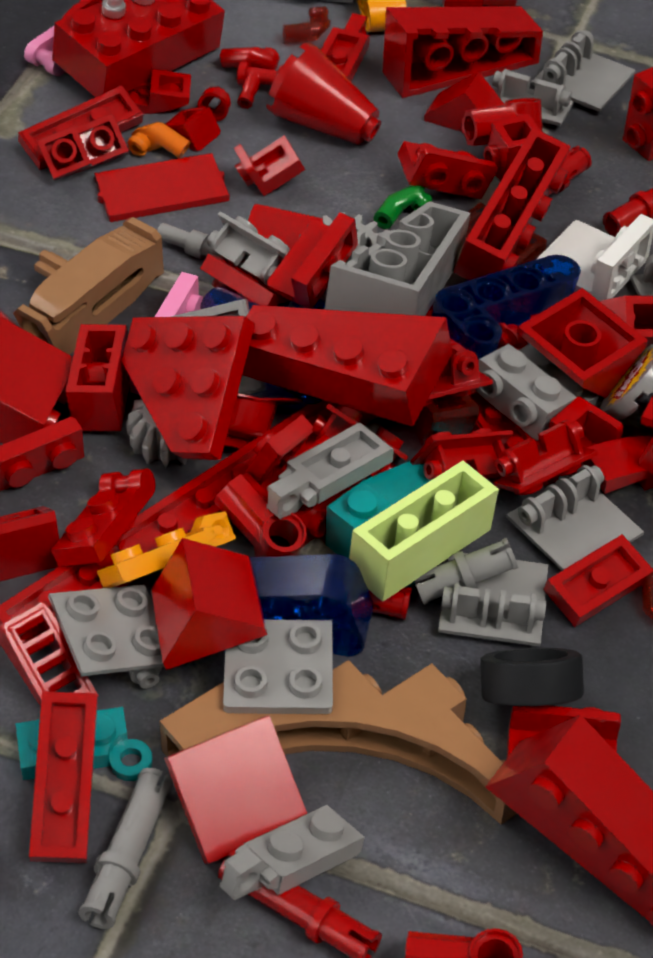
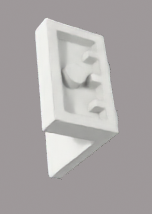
M640 214L629 227L623 226L616 237L579 220H575L533 262L532 270L575 292L583 288L598 301L611 299L630 280L631 276L643 266L649 257L653 238V219Z

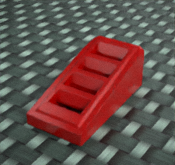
M45 601L40 602L0 626V645L40 707L42 691L55 692L72 681L77 687V690L72 693L98 694L89 677H81L62 629ZM38 627L41 634L23 644L20 637ZM49 645L53 653L33 663L30 656ZM62 664L66 671L44 683L41 675Z

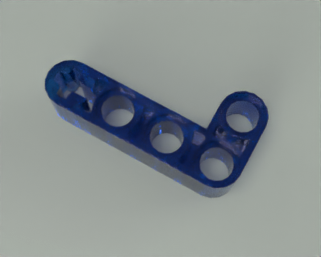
M550 255L449 286L438 291L436 294L431 316L446 317L450 338L461 344L465 349L473 351L479 361L480 358L498 350L502 336L500 322L519 326L529 320L530 315L539 314L575 292L581 269L572 258L564 255Z
M335 554L249 557L253 566L264 620H332V654L351 657L362 653L365 648L374 605L361 571L355 562L347 557Z

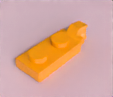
M226 511L196 518L191 532L185 534L182 527L154 538L158 548L145 553L142 552L141 546L138 544L111 554L114 565L97 571L103 588H112L164 568L182 538L215 547L235 540L236 537L227 518Z

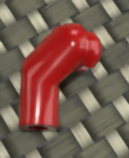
M271 47L223 48L220 53V62L224 68H238L240 62L243 61L250 62L251 67L276 70L280 57L278 52Z

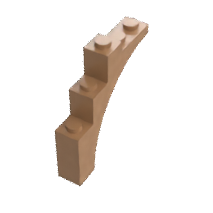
M347 660L333 669V711L330 714L226 713L223 710L224 682L160 720L161 747L166 757L258 718L270 715L284 754L307 751L354 752L393 760L433 775L470 797L501 825L517 814L485 788L505 760H499L484 744L482 736L473 725L463 723L467 698L461 686L453 678L445 677L432 663L382 695L381 689L374 678L369 674H362Z

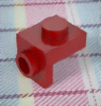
M285 135L251 157L241 144L234 147L241 161L235 165L238 173L247 186L255 183L263 196H266L306 170Z

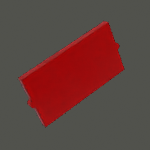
M212 153L94 173L99 190L98 202L104 204L110 222L229 201V193L224 183L225 173L219 171Z

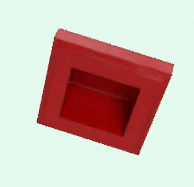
M206 106L182 110L165 123V125L189 140L191 143L188 149L195 152L201 151L221 133L210 107Z

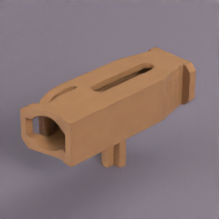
M131 217L123 222V226L97 238L69 261L53 252L43 250L39 254L40 260L34 264V269L47 278L33 293L29 303L30 307L22 304L13 314L20 328L65 353L72 354L75 351L80 324H108L130 306L155 278L164 273L162 236L157 229Z

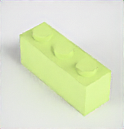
M459 462L353 529L348 572L382 602L490 531L499 489L466 462Z

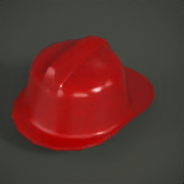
M238 393L224 446L240 449L257 437L263 436L271 427L277 406L303 403V400L297 398H258Z

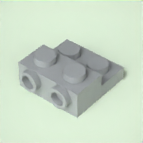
M507 344L479 359V371L493 379V384L478 387L475 392L536 441L539 440L538 433L549 429L550 420L578 396L593 405H596L600 396L582 388L531 344L519 350Z

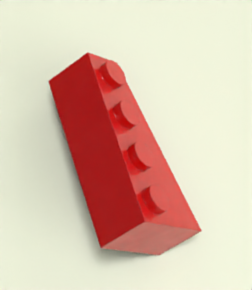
M522 6L386 7L382 73L402 98L452 86L477 71L483 77L494 75L496 71L503 72L504 69L511 71L538 64L543 30Z
M253 305L246 317L255 323L242 375L413 427L452 355L447 318Z
M582 715L520 741L485 788L641 914L653 926V790Z

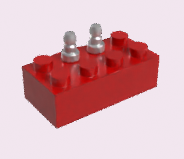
M81 0L70 8L61 20L54 22L52 60L94 97L121 85L129 92L141 84L151 81L152 69L172 71L219 48L225 10L213 0Z

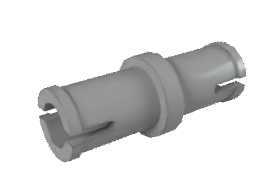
M504 538L500 542L464 555L463 551L453 554V560L434 567L416 579L415 583L425 605L429 601L442 597L444 587L454 588L455 583H460L462 587L477 588L476 583L511 569L515 570L518 568V564L508 539Z

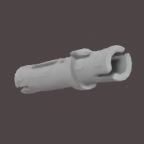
M144 768L140 771L138 781L106 852L97 857L94 864L96 876L84 903L78 911L79 916L84 922L89 920L92 912H96L90 923L93 927L99 929L112 928L127 889L137 883L140 875L138 863L165 799L173 786V781L169 775L164 776L161 784L157 785L163 772L159 769Z

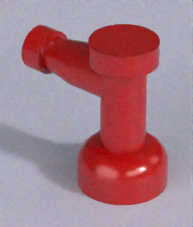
M241 61L237 71V83L243 87L237 100L238 105L244 109L251 108L260 84L272 86L283 65L277 71L251 67L250 62Z

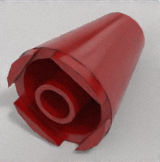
M311 42L302 44L300 48L304 49L305 52L299 58L291 54L278 72L268 94L275 98L273 105L267 104V110L277 117L356 145L361 144L364 140L370 142L376 136L381 126V121L378 120L379 110L317 46Z

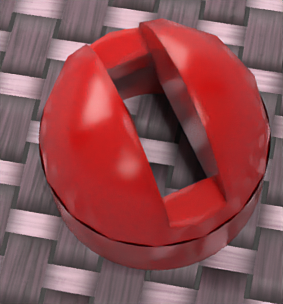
M219 86L209 87L201 94L197 108L210 107L216 121H221L230 110V95ZM214 97L220 99L215 109L209 106Z

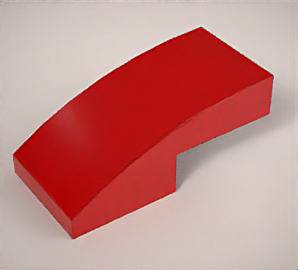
M152 69L151 82L148 81L127 93L143 114L178 109L189 105L191 74Z
M653 436L625 437L586 447L597 450L598 455L583 462V464L590 467L595 465L601 469L604 481L600 484V488L604 494L639 482L644 491L653 488V475L639 466V458Z

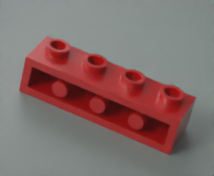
M532 128L466 238L453 273L491 292L494 290L500 277L507 280L510 278L520 256L514 254L517 248L526 250L536 230V227L531 225L533 220L542 222L553 200L548 197L549 192L558 194L566 179L568 171L563 169L562 166L570 150V145Z

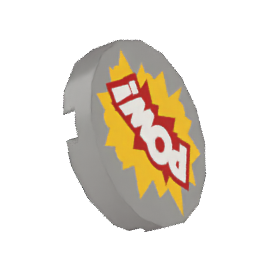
M653 344L643 350L601 403L600 409L618 421L624 420L638 409L639 405L635 401L639 400L644 394L647 396L650 393L653 394Z

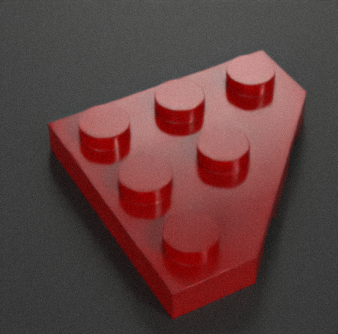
M246 316L133 317L121 361L169 450L182 459L221 460L255 323Z

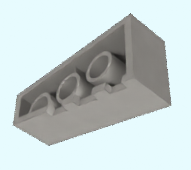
M429 201L401 219L398 229L384 230L377 235V241L368 248L362 245L352 251L351 260L347 263L339 260L331 265L324 309L425 316L455 269L466 239L471 213Z

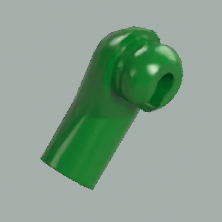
M408 186L389 195L377 210L373 219L377 222L378 227L389 229L408 206L415 211L427 202H432L431 195L424 191L425 187Z

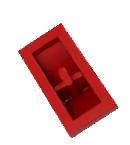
M477 71L439 92L425 113L424 121L462 132V119L465 116V110L505 104L482 74Z

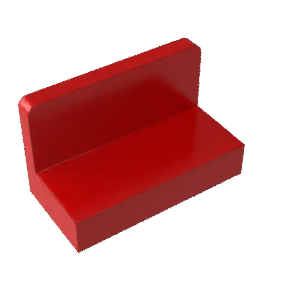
M339 212L330 226L317 220L311 221L267 280L268 289L305 308L312 309L328 288L331 265L339 260L346 262L351 256L352 251L358 246L355 219Z

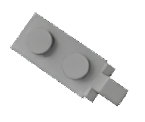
M359 422L288 461L286 470L279 475V480L267 487L269 491L267 508L281 519L297 512L303 504L307 507L315 506L316 503L319 504L393 462L394 449Z
M325 805L244 843L235 851L236 854L225 860V870L219 887L234 901L263 886L272 889L280 895L358 856L362 850L365 837L333 809Z

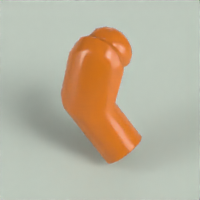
M155 122L134 130L128 140V148L134 155L143 156L147 151L150 152L163 147L176 157L181 158L188 150L191 142L164 123Z

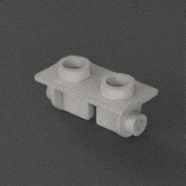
M504 69L503 72H495L492 86L496 87L494 91L504 104L505 101L511 99L539 98L542 105V123L562 125L574 101H571L572 91L566 90L565 85L538 79L535 84V90L529 89L530 76L512 72L508 69Z
M219 211L217 215L224 226L220 231L215 230L209 235L207 244L211 247V252L236 267L244 256L248 255L249 257L241 266L242 270L267 285V280L287 255L290 248L275 236L271 235L267 239L258 234L257 229L245 218L237 216L233 219Z

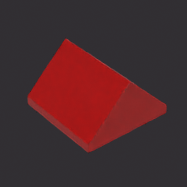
M583 288L522 323L517 328V334L582 388L604 398L610 394L648 343L644 336Z
M40 506L0 516V582L58 567L51 551L59 540L54 510Z
M182 538L151 589L162 662L166 670L268 635L253 566L249 556Z

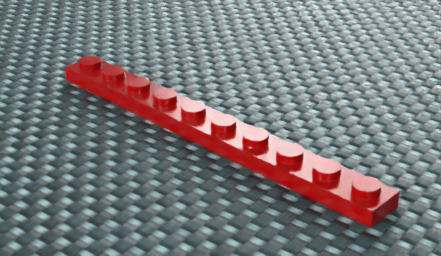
M319 398L315 399L266 431L263 436L252 440L137 515L101 563L59 566L0 605V626L43 601L46 602L56 618L48 599L49 593L101 589L103 586L97 571L114 565L111 554L140 544L143 553L158 548L154 538L182 527L185 534L191 532L196 518L222 512L214 503L215 497L228 482L239 474L245 473L257 456L253 450L255 445L273 430L279 433L302 414L311 424L314 423L319 414L327 419L332 412L325 407L326 402L329 401ZM329 402L330 404H332V405L335 406V407L338 405V404H336V403ZM359 411L365 415L360 422L364 426L379 417ZM312 432L293 458L316 441V434ZM134 580L129 581V582L124 583V584H121V585H118V586H115V587L127 586L128 584H130V583L133 582ZM37 627L21 636L20 639L24 644L40 635L41 632Z

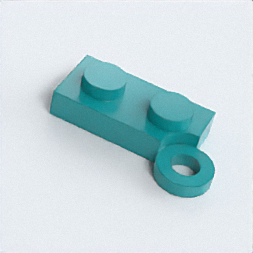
M123 707L97 710L93 769L110 766L112 773L117 778L124 781L138 780V775L142 769L152 768L153 755L150 747L143 741L128 739ZM40 719L15 723L23 780L35 778ZM128 754H136L141 758L140 762L134 766H126L121 760Z

